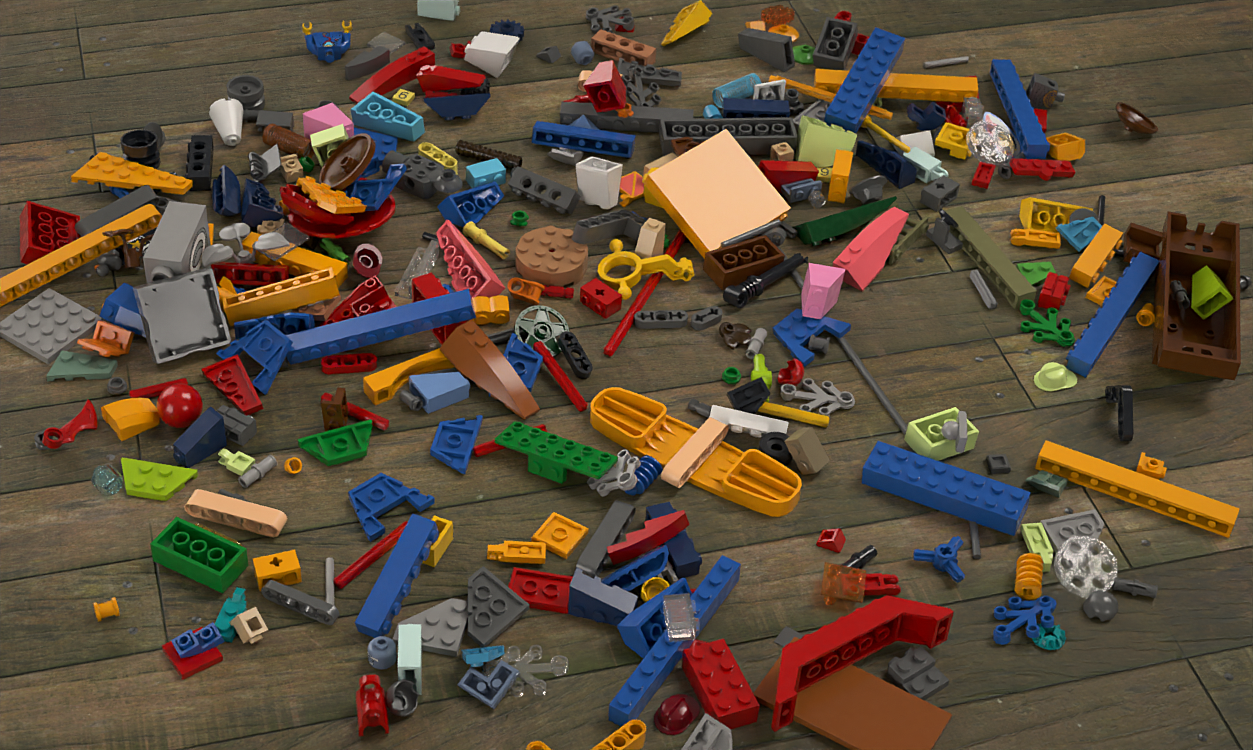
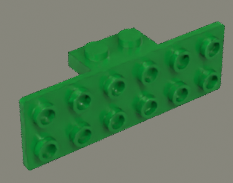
M516 421L495 438L496 444L528 455V472L561 484L567 480V469L600 479L618 461L617 456L611 455L608 452L579 444L573 440H568L556 434H551Z

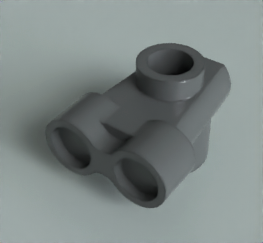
M788 89L784 94L785 101H789V115L794 113L800 114L805 110L803 104L798 99L799 92L796 89Z

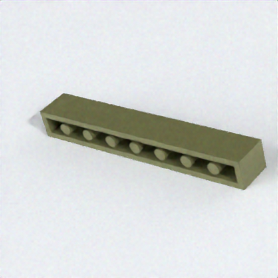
M963 206L944 210L959 225L957 228L949 225V232L963 243V250L1014 309H1019L1021 301L1024 299L1034 302L1036 289L971 217L969 212Z

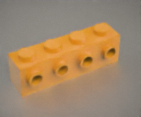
M1104 223L1073 266L1069 279L1086 288L1092 282L1096 283L1100 275L1099 272H1103L1108 264L1107 261L1113 259L1115 249H1120L1123 243L1121 240L1123 232Z

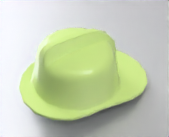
M1050 362L1045 364L1041 371L1035 374L1034 382L1038 388L1044 391H1057L1074 387L1077 384V377L1064 365Z

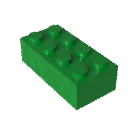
M177 516L150 543L154 562L221 593H224L249 566L247 548Z

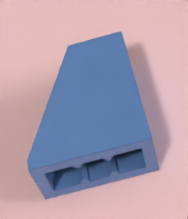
M460 372L409 376V391L414 396L421 397L423 401L422 407L428 414L469 398L470 383Z

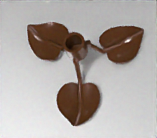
M118 229L102 232L103 236L113 237L119 235L122 237L123 245H121V249L124 254L125 268L140 267L139 257L143 256L144 243L151 241L154 234L141 239L139 252H137L136 248L128 249L125 238L126 234H132L134 230Z

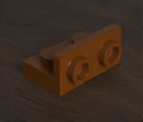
M337 387L336 394L332 395L331 401L321 402L325 431L347 425L349 414L345 388Z

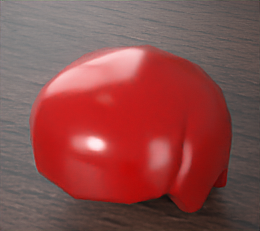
M793 358L791 361H787L789 365L787 368L779 370L778 383L780 385L792 384L797 386L804 377L802 362Z

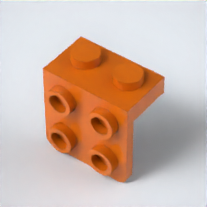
M98 320L93 339H78L77 343L83 345L82 348L85 350L99 351L101 356L110 357L113 355L120 357L121 354H129L135 332Z

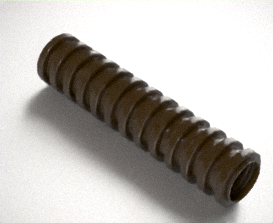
M459 140L455 148L457 155H466L468 158H475L482 162L498 158L505 168L510 167L511 170L514 167L517 168V166L521 167L523 162L521 156L517 157L515 154L512 156L511 153H502L500 150H493L492 148L483 147L482 145L478 146L477 144L473 145V143Z

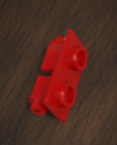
M953 105L946 106V120L944 122L966 128L967 122L961 114H958L959 112Z

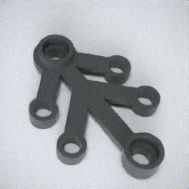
M613 5L600 11L596 7L586 11V19L592 23L591 30L593 34H596L601 29L598 20H602L603 30L613 33L609 22L621 25L626 30H632L635 25L630 8L620 11L618 5Z
M635 66L628 74L622 75L621 78L626 85V97L636 106L652 107L661 102L662 99L658 94H654L650 101L645 102V98L652 93H656L659 86L657 83L652 82L643 91L641 81L643 70L640 67ZM631 79L635 81L636 87L630 82Z

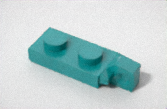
M237 587L232 598H227L216 619L215 626L225 642L232 643L237 633L234 625L231 626L229 622L237 615L247 611L245 589Z

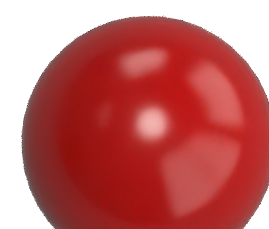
M183 383L173 384L165 388L157 401V411L160 418L167 425L174 428L191 426L200 417L203 409L202 398L198 391L192 386Z

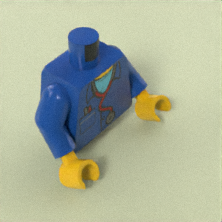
M344 21L342 22L344 33L342 31L311 34V22H309V28H305L303 23L302 31L306 34L305 41L308 51L316 55L318 60H325L328 63L341 59L342 54L350 48L351 34L349 32L352 30L351 21L348 27L345 26Z

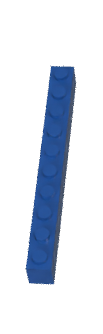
M992 60L990 68L991 78L1025 158L1046 159L1047 152L1050 150V143L1046 140V134L1042 131V126L1038 122V117L1035 115L1034 108L1030 104V99H1028L1026 90L1023 88V83L1020 82L1015 66H1013L1011 60Z
M1142 252L1137 257L1131 259L1129 267H1126L1122 274L1123 277H1119L1115 285L1116 287H1112L1108 295L1109 298L1106 297L1102 303L1103 308H1098L1094 316L1096 318L1092 317L1088 324V329L1085 328L1080 337L1082 339H1077L1073 347L1074 351H1069L1066 360H1068L1067 369L1085 378L1088 376L1155 274L1160 262L1159 260Z
M469 289L288 334L286 336L293 343L286 357L290 365L473 319L476 318L474 303Z
M723 555L720 557L609 704V721L622 727L627 722L637 719L683 657V650L690 647L739 581L740 563Z

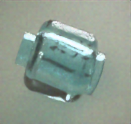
M100 465L93 471L91 482L101 494L114 495L122 488L123 477L112 465Z

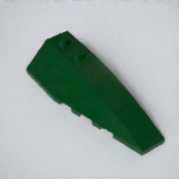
M894 196L809 221L792 228L797 230V237L805 245L811 243L812 246L822 244L823 239H827V242L836 240L837 235L846 233L870 221L888 208L897 198Z

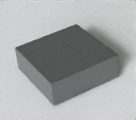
M1006 454L986 456V462L991 474L1010 473L1011 466Z

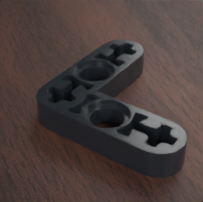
M1130 385L1106 386V402L1118 403L1120 441H1132L1134 434L1132 387Z

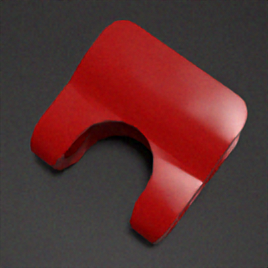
M365 675L359 679V689L356 692L359 737L363 736V731L366 727H376L379 725L384 727L385 734H389L385 690L381 687L378 675ZM368 684H374L375 687L366 688L365 686Z

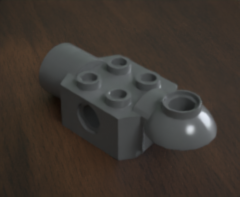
M391 150L384 157L382 171L386 174L390 164H405L407 170L397 182L396 187L421 199L431 198L436 191L453 193L462 187V180L454 170L444 169L443 165L421 155L405 156Z

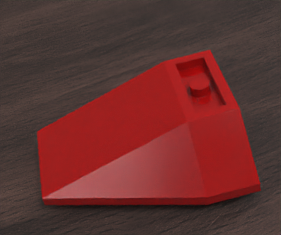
M375 275L361 283L320 326L397 306Z

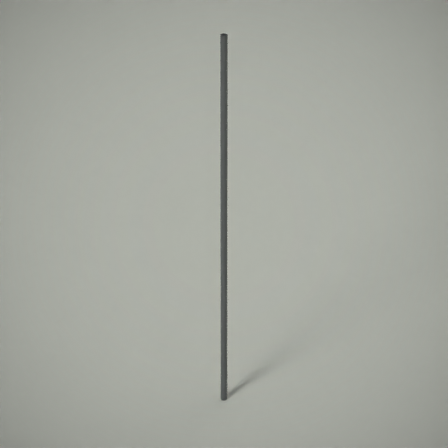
M777 246V248L785 255L780 246ZM794 269L789 273L802 290L804 280L797 270ZM835 336L905 435L908 427L844 336L841 338Z

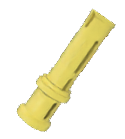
M470 221L464 226L462 231L464 236H469L476 244H482L503 260L509 256L505 254V252L510 254L509 249L489 237L484 229L476 227L474 222Z

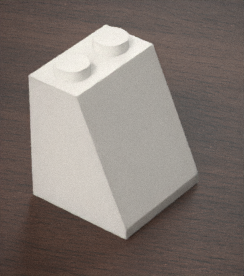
M481 31L478 36H474L471 45L468 44L466 46L464 60L498 78L510 63L520 38Z
M592 156L577 163L578 194L581 196L579 200L585 201L588 205H600L603 209H610L617 205L623 165Z

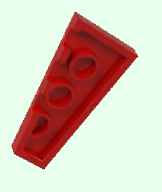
M238 354L201 369L203 375L242 414L247 416L264 409Z

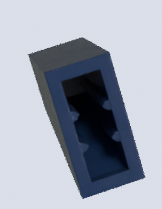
M209 407L173 444V457L178 464L181 463L186 468H190L227 446L223 416L212 407Z

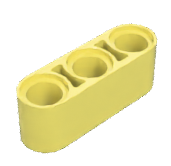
M425 142L418 146V155L443 165L444 169H452L458 175L457 160L431 143Z

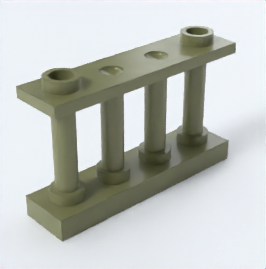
M894 201L888 208H886L883 212L878 214L869 224H871L875 219H877L879 216H881L889 209L893 207L898 208V203ZM925 216L920 222L911 218L907 219L905 224L913 227V229L910 231L903 228L899 233L905 237L903 239L897 238L896 246L890 252L889 265H892L896 260H900L902 254L922 234L927 232L929 228L928 216Z

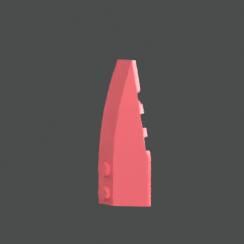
M893 207L875 219L853 239L833 261V267L845 269L843 282L862 292L884 268L887 257L890 256L891 249L895 245L897 237L909 217L908 213Z
M447 219L436 234L440 247L445 254L443 256L444 260L448 263L449 268L447 270L452 276L453 280L451 282L457 292L469 289L472 298L478 296L490 298L500 295L505 289L502 282L472 244Z

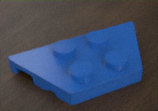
M512 333L504 352V357L516 371L529 392H531L541 368L543 356L537 351H533L531 346L521 342L518 336Z
M477 415L475 420L465 421V418H460L454 421L440 422L430 449V455L458 472L466 474L483 422V416Z

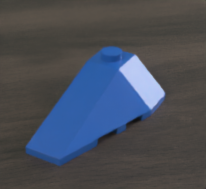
M495 181L449 195L437 207L445 221L448 219L452 224L464 227L470 221L475 224L479 222L504 197V194Z
M123 283L105 299L99 316L146 338L133 286Z
M293 312L234 323L235 339L243 338L246 336V332L264 320L270 322L284 335L315 328L314 315Z
M681 578L629 613L617 625L625 645L643 659L692 596L686 578Z

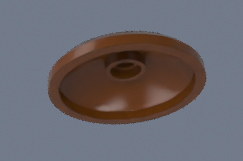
M1117 102L1115 105L1119 119L1125 124L1124 128L1128 131H1135L1140 134H1155L1158 131V127L1134 107L1123 102Z

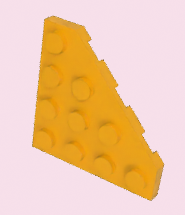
M310 176L298 178L296 185L302 187L301 190L308 194L310 199L317 202L319 207L331 213H360L366 209V205L362 204L360 199L355 197L349 198L345 192L340 190L334 191L330 185L325 183H316V179Z

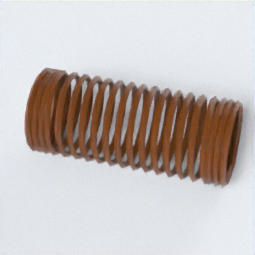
M273 123L265 128L262 136L265 144L272 147L278 144L279 150L290 155L296 154L299 159L306 156L310 149V139ZM312 146L309 154L307 155L310 158H312L315 153Z

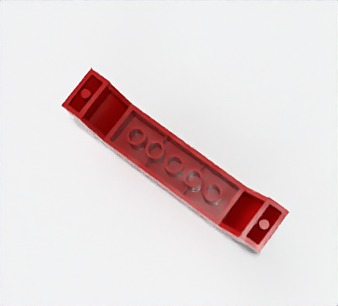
M886 595L880 599L873 600L862 608H857L845 617L841 616L835 622L824 625L811 634L804 635L794 643H788L782 648L771 729L776 732L793 723L798 692L895 641L926 645L929 649L947 641L954 612L950 608Z

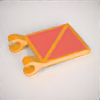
M636 171L621 177L619 191L622 193L620 198L623 201L619 202V204L623 207L645 196L643 194V176Z

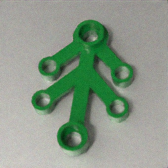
M1024 299L1021 301L1019 308L1021 314L1025 316L1030 315L1039 322L1032 323L1027 320L1021 322L1020 330L1023 332H1030L1031 329L1040 330L1034 332L1033 341L1037 343H1042L1044 340L1056 341L1063 347L1074 344V334L1069 331L1070 319L1062 318L1060 320L1059 327L1062 329L1060 331L1056 328V318L1058 316L1056 308H1048L1046 314L1047 318H1049L1048 321L1034 310L1035 303L1032 300ZM1042 331L1051 332L1052 334L1043 333Z

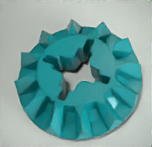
M1037 623L1040 635L1032 638L1035 644L1047 650H1056L1064 645L1066 640L1065 630H1061L1060 625L1044 628L1041 623ZM1050 632L1053 633V635H1048V636L1044 637V636H1045V633H1047V634L1050 633Z

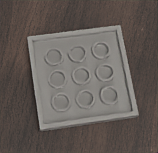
M48 288L0 322V337L41 361L50 364L57 359L62 350L68 351L77 344L78 339H84L94 332L97 321H104V319Z

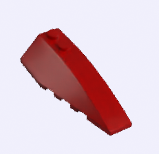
M424 46L397 59L364 82L349 96V99L358 104L372 92L382 96L417 79L416 75L421 70V67L425 65L435 66V53Z

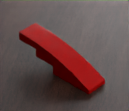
M685 510L645 521V529L625 534L627 541L608 546L607 551L613 565L633 559L658 547L688 527L690 524Z

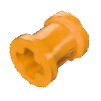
M115 597L103 603H93L98 622L102 618L113 615L116 617L120 616Z

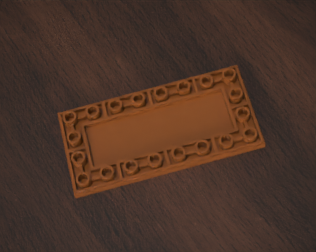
M794 636L790 643L796 642L799 638ZM781 656L753 693L759 703L774 710ZM849 665L798 692L793 720L851 750H932L950 722L952 714L856 666Z

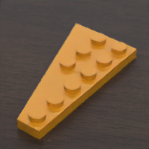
M99 152L71 176V182L78 183L79 180L87 181V184L92 185L101 182L105 183L106 186L134 189L135 186L149 185L151 189H161L163 193L184 195L193 187L192 180L163 172L153 167H147L137 162H131L121 157H115L105 152Z

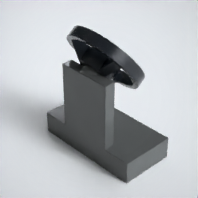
M940 209L938 212L941 219L939 217L936 218L935 226L927 230L926 236L946 253L951 254L962 249L963 243L949 232V225H952L954 228H957L959 225L948 213Z

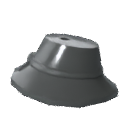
M885 176L869 177L848 191L849 194L859 199L863 205H867L882 199L883 186L888 181Z

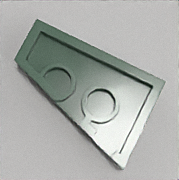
M62 350L46 376L47 382L55 381V378H65L66 381L73 380L74 377H85L86 380L111 379L118 363L114 359Z

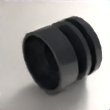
M139 129L127 132L121 137L123 159L137 162L147 167H153L154 169L160 166L161 160L156 133Z

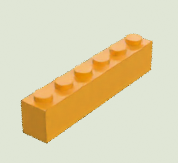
M251 232L242 241L243 250H247L252 254L254 242L258 241L261 234ZM291 244L288 247L272 250H256V261H253L258 264L289 265V274L298 277L332 267L338 288L348 278L346 262Z
M331 267L224 297L222 300L230 326H233L235 322L262 318L272 314L276 315L286 310L315 304L325 299H332L339 296L340 293Z

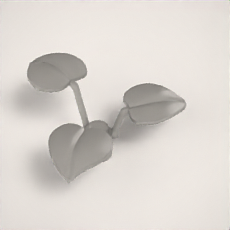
M234 223L231 226L222 228L219 236L224 241L237 239L240 248L238 256L235 255L230 246L213 244L204 249L202 263L204 268L211 264L233 257L236 263L254 264L253 261H256V250L266 251L290 245L282 234L270 232L259 236L258 241L254 242L251 254L249 251L243 250L240 239L250 234V227L245 223Z

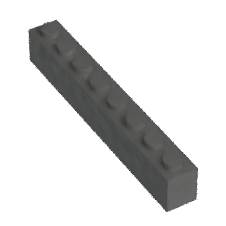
M561 101L560 124L569 125L582 115H585L598 129L659 133L660 119H693V109L631 106V111L634 112V115L623 118L619 117L618 112L615 110L597 113L592 103Z

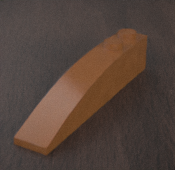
M473 320L457 327L440 347V351L464 378L474 381L477 387L488 391L495 400L499 399L505 403V407L525 420L540 411L539 406L516 371Z

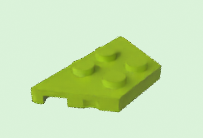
M121 458L126 493L131 496L168 501L176 492L181 491L185 487V483L191 478L195 480L198 477V470Z

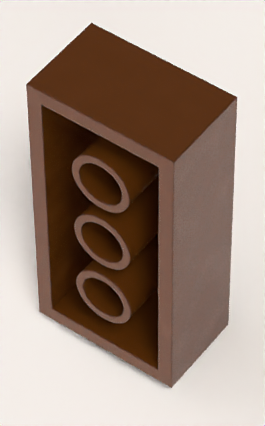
M764 235L705 252L703 270L721 290H725L730 285L737 286L746 281V278L750 275L759 276L782 263L785 255Z

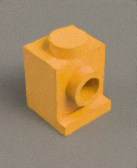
M1142 452L1136 472L1157 480L1160 478L1164 479L1167 467H1163L1164 461L1145 456L1146 453Z

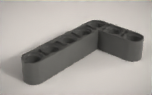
M618 210L576 222L572 240L578 244H588L625 234L638 242L641 227L647 220L628 210Z

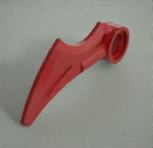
M87 399L80 413L60 429L55 427L47 428L44 431L43 444L48 448L57 449L62 444L74 442L75 436L80 431L97 429V415L91 401ZM49 436H55L58 440H52Z

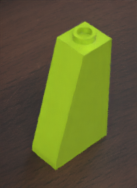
M1207 265L1192 275L1191 308L1203 320L1233 300V296L1223 282Z

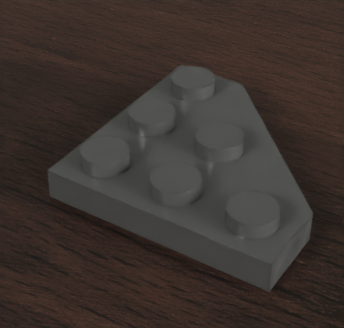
M483 566L468 578V636L481 647H486L527 612L529 604Z

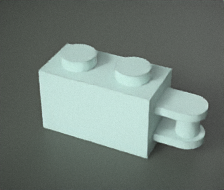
M917 147L912 148L909 153L902 155V158L917 169L916 178L925 183L931 180L934 181L943 175L949 176L948 172L941 168L940 160Z

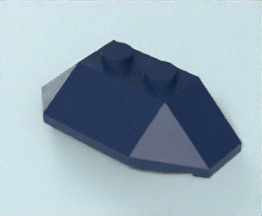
M490 93L430 97L422 98V100L440 117H445V120H455V116L468 119L471 118V115H476L491 95Z

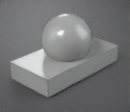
M964 411L958 412L956 422L948 421L944 423L941 429L942 435L946 439L955 440L956 452L960 453L964 452L968 439L967 414Z

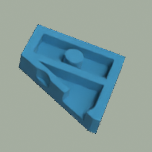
M1089 217L1084 220L1072 221L1069 224H1059L1055 229L1080 252L1093 240L1102 225L1094 217Z
M504 645L462 650V659L466 664H470V667L483 666V662H488L504 655Z

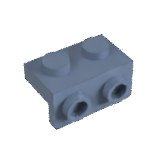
M812 178L781 185V192L790 203L821 195V180L814 181Z

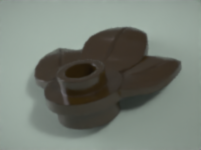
M723 322L720 325L719 334L729 348L734 350L737 344L749 346L751 339L749 334L752 330L748 326Z

